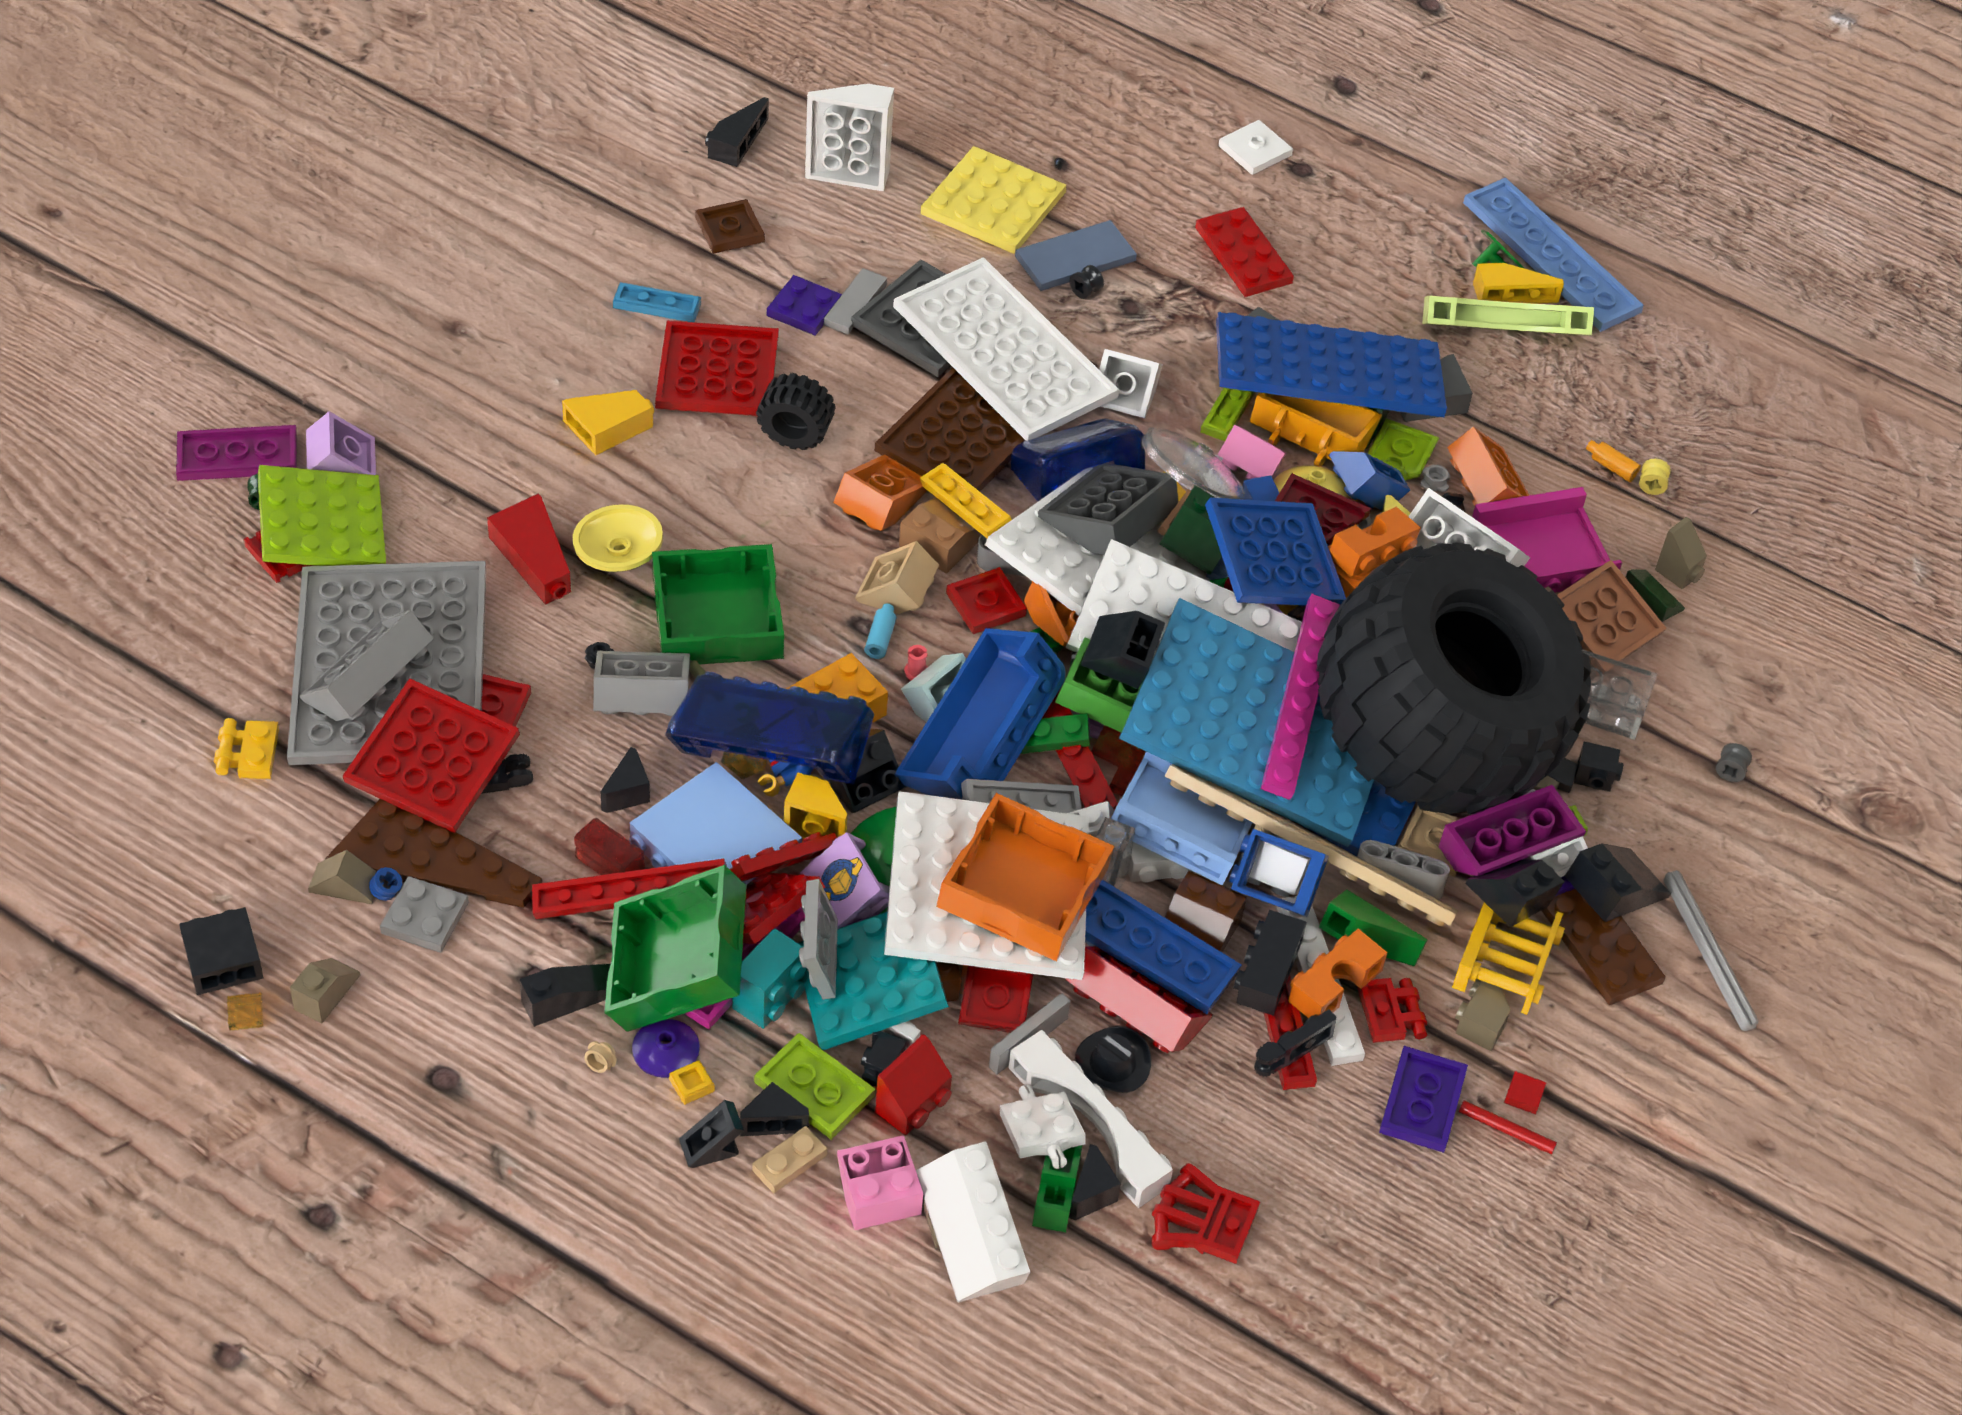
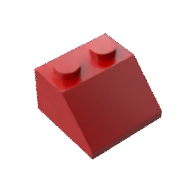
M922 1034L883 1070L877 1079L875 1113L905 1136L914 1128L919 1129L927 1121L929 1113L937 1106L939 1108L944 1106L952 1094V1075L926 1035Z

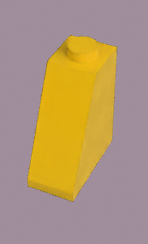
M637 390L569 398L562 401L563 421L595 456L653 427L654 407L651 401L644 398Z

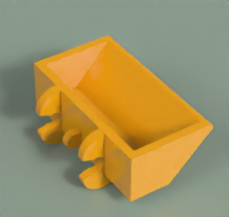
M1259 392L1255 400L1250 423L1272 432L1268 443L1274 446L1278 444L1282 437L1317 453L1314 465L1322 467L1326 459L1331 460L1329 454L1332 451L1364 452L1382 414L1362 406Z

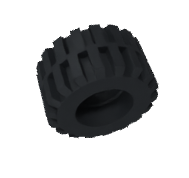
M790 373L789 376L781 374L769 383L756 412L758 416L757 422L762 426L761 430L763 433H767L769 435L768 438L779 442V445L783 447L786 445L790 449L795 450L796 448L807 450L808 447L814 448L823 441L835 414L836 406L833 403L832 395L827 394L828 390L825 386H820L819 382L815 379H808V376L805 375L798 376L796 373Z

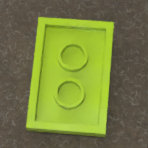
M800 1033L792 1038L754 1075V1083L763 1090L771 1082H774L809 1109V1124L831 1140L875 1097L876 1092L873 1086Z

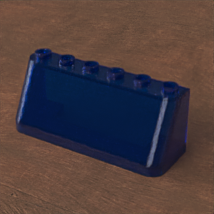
M705 672L704 675L696 677L669 721L665 736L681 753L710 758L712 750L724 751L816 768L825 779L854 784L874 713L866 705V701L859 697L849 696L848 699H842L825 691L813 694L796 686L784 689L772 682L763 681L761 684H755L743 677L735 676L732 680L723 678L714 672Z

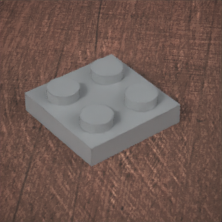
M408 876L380 925L381 934L442 953L469 903L468 895Z

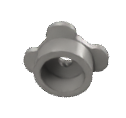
M1431 465L1423 469L1424 479L1420 483L1422 488L1426 490L1430 488L1433 491L1439 492L1448 491L1449 485L1447 480L1450 479L1451 475L1445 467Z

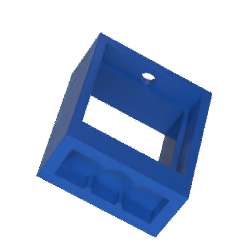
M1253 829L1251 835L1246 834L1242 841L1240 852L1244 853L1240 865L1235 864L1229 878V882L1233 883L1231 890L1308 917L1329 856ZM1261 841L1311 858L1295 904L1246 887Z

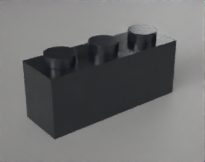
M1269 910L1265 922L1259 920L1254 933V939H1257L1256 945H1249L1244 958V964H1247L1246 970H1239L1233 989L1238 990L1237 1004L1274 1016L1303 942L1306 921L1273 910Z

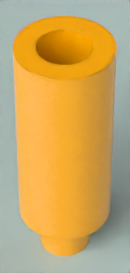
M1591 440L1587 444L1586 450L1592 453L1593 460L1629 483L1640 472V464L1607 443L1601 442L1598 444Z

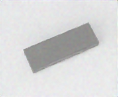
M862 268L824 317V325L849 335L854 328L851 317L882 292L887 285V277Z
M1063 993L1059 994L991 1048L989 1068L996 1074H999L1009 1066L1011 1049L1040 1030H1043L1048 1035L1067 1020L1071 1000Z

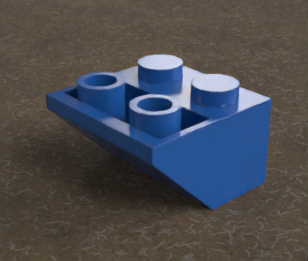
M1332 451L1329 454L1335 465L1333 470L1345 483L1344 490L1348 496L1354 500L1359 499L1372 509L1375 507L1382 511L1386 495H1391L1399 501L1410 491L1398 469L1365 452Z

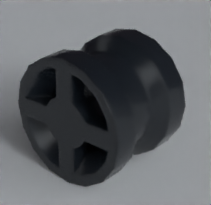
M1087 265L1082 269V272H1076L1070 276L1071 289L1081 299L1088 298L1092 291L1097 292L1104 287L1103 276L1093 265Z

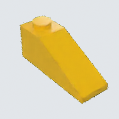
M1507 263L1477 264L1473 280L1478 300L1530 304L1559 303L1564 285L1563 279Z

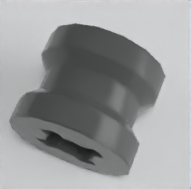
M1737 743L1725 745L1721 751V758L1716 764L1717 774L1730 782L1742 781L1747 774V767L1752 761L1750 750Z

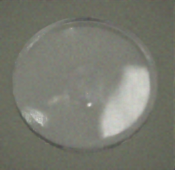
M1158 426L1150 427L1143 436L1142 445L1152 460L1168 475L1190 491L1196 485L1215 498L1243 499L1245 496V491L1240 481L1214 455L1212 449L1205 444L1197 443L1180 433Z

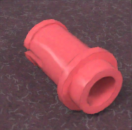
M913 645L908 649V663L905 666L904 673L910 681L928 667L926 665L927 649L922 645Z

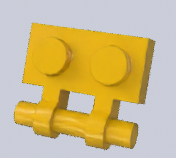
M225 719L218 735L220 747L215 752V772L218 775H227L229 768H238L239 778L271 779L279 734L278 722L246 721L245 730H237V721L235 719ZM233 745H242L241 752H232Z

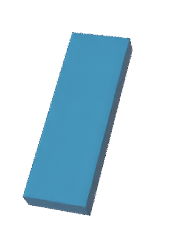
M621 282L613 299V308L687 322H695L701 306V297Z

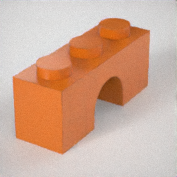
M1396 506L1376 515L1370 534L1361 530L1357 525L1335 534L1329 551L1333 562L1353 578L1363 572L1371 571L1374 567L1386 563L1406 550L1415 548L1421 527Z
M1358 928L1350 936H1342L1332 951L1328 954L1322 953L1319 955L1309 970L1306 972L1300 971L1290 983L1292 988L1288 1001L1308 1018L1315 1014L1319 1016L1328 1009L1334 1012L1340 1007L1344 988L1335 979L1350 980L1362 989L1383 971L1388 952Z

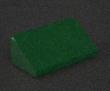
M1631 569L1627 571L1625 578L1662 622L1684 611L1685 607L1647 570Z

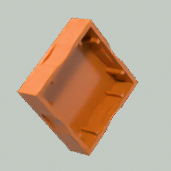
M996 793L977 823L973 838L961 850L944 878L936 907L1057 962L1106 874L1115 846L1074 827L1054 822L1038 811Z

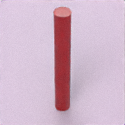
M1463 1100L1459 1109V1113L1551 1155L1557 1145V1142L1465 1100Z

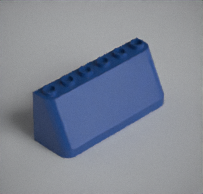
M985 628L898 767L895 775L905 786L926 795L963 800L961 783L966 779L1005 780L1064 683L1066 676L1064 664L1040 634Z

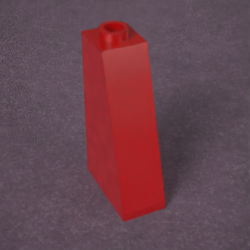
M539 493L487 517L489 538L545 605L571 593L570 571L543 499Z

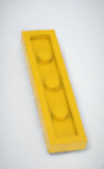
M941 463L920 477L922 486L986 538L1012 520L1010 515L944 463Z

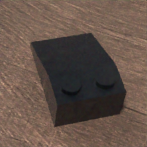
M1601 843L1582 850L1565 874L1566 879L1604 922L1667 899L1671 895L1668 889L1631 848Z

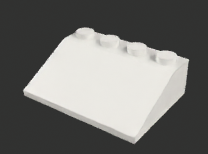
M861 84L808 92L805 178L884 192L890 171L894 88Z

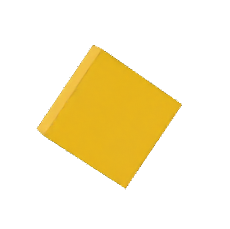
M700 1060L669 1073V1080L684 1105L715 1092V1085Z

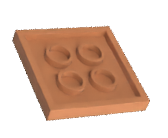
M1612 560L1557 594L1565 604L1562 608L1570 621H1576L1584 638L1580 642L1583 647L1582 651L1589 655L1590 661L1601 674L1658 637L1667 629Z

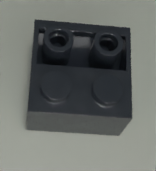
M1139 611L1099 616L1081 666L1138 689L1150 667L1165 622Z
M867 729L826 749L819 756L818 760L826 780L851 813H856L907 787L895 775L899 766L885 730Z

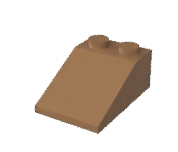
M938 498L918 505L900 522L899 546L902 547L917 541L939 564L938 569L947 574L978 543V539L982 534Z

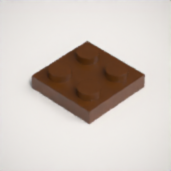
M747 199L695 210V218L713 254L765 242V233Z

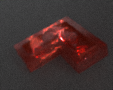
M1104 725L1091 752L1093 755L1118 767L1109 787L1113 793L1123 797L1146 751L1119 739L1121 732Z

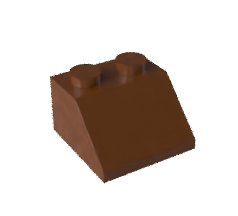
M1188 870L1173 896L1165 918L1220 952H1223L1242 920L1247 897Z

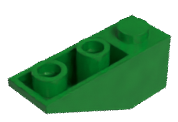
M1347 889L1330 901L1319 925L1320 929L1338 940L1344 935L1350 936L1359 928L1388 952L1386 958L1411 966L1417 964L1428 941L1422 935Z

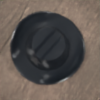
M1112 1026L1095 1032L1083 1040L1076 1050L1075 1062L1081 1066L1084 1075L1092 1084L1099 1085L1102 1090L1128 1093L1141 1087L1147 1080L1151 1070V1052L1147 1042L1138 1032L1125 1026Z

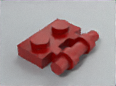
M1391 978L1373 979L1362 989L1357 988L1373 1043L1404 1040L1407 1034L1406 1028L1413 1030L1415 1039L1420 1040L1427 1037L1428 1034L1425 1027L1427 1019L1425 1013L1421 1012L1418 1004L1420 1000L1418 989L1413 987L1410 978L1401 979L1399 981L1400 988H1394ZM1399 1003L1406 1006L1407 1012L1401 1013Z

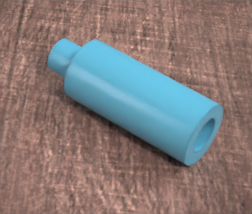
M884 604L882 609H878L875 613L864 648L865 653L871 658L881 659L886 655L897 619L894 613V606L891 604Z

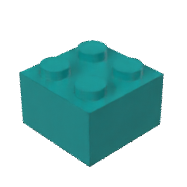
M774 928L742 961L740 996L732 998V1009L762 1029L772 1020H778L783 1014L785 1006L792 999L799 998L805 990V982L802 978L805 976L806 967H802L799 957V950L803 946Z

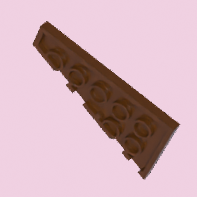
M382 799L376 802L325 858L326 860L348 850L376 872L385 867L396 870L400 874L402 882H405L409 876L437 886L453 889V891L466 894V892L484 896L488 901L524 908L532 899V885L542 883L541 877L457 832L452 833Z

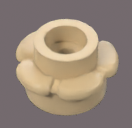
M593 1041L588 1045L589 1050L585 1053L584 1059L590 1069L603 1073L607 1069L610 1070L611 1066L614 1067L616 1065L617 1057L615 1050L609 1043Z

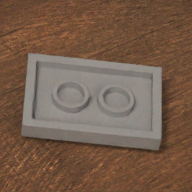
M820 880L806 881V895L801 897L805 921L800 923L801 935L804 940V947L799 950L800 962L803 968L807 967L810 983L813 988L817 987L822 999L836 998L838 918Z

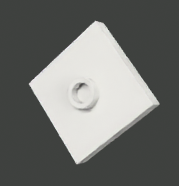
M1260 120L1220 138L1218 145L1252 175L1292 156L1293 152L1291 146Z

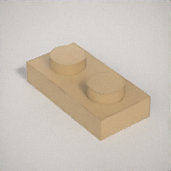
M805 1126L753 1162L752 1171L775 1193L827 1156V1148Z

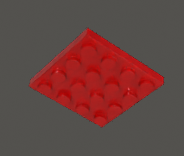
M667 320L655 409L757 416L758 406L769 383L774 379L779 328Z
M409 678L343 774V780L345 783L452 833H456L520 736L519 728Z

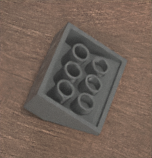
M1101 462L1038 511V517L1091 553L1104 555L1111 539L1130 547L1163 519L1168 517L1178 503L1176 475Z

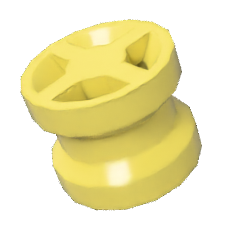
M1650 459L1643 463L1642 475L1639 480V486L1642 491L1651 495H1659L1667 490L1671 471L1667 462L1660 459Z

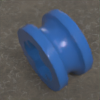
M388 867L379 869L369 882V889L374 897L384 901L391 900L402 887L400 874ZM382 879L389 882L387 886L391 885L389 889L382 886L384 882H381Z

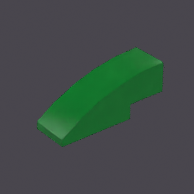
M1083 1145L1071 1147L1063 1151L1064 1157L1067 1159V1164L1063 1168L1060 1167V1164L1059 1169L1054 1168L1048 1155L1045 1156L1032 1226L1066 1233Z

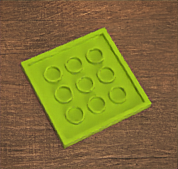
M259 465L258 490L263 562L315 566L386 564L379 475Z

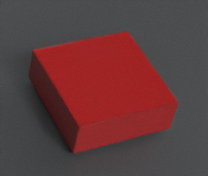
M1515 1071L1504 1103L1536 1115L1547 1082Z

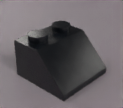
M1519 860L1478 877L1473 876L1467 879L1465 884L1509 927H1512L1546 909L1565 881L1543 860Z

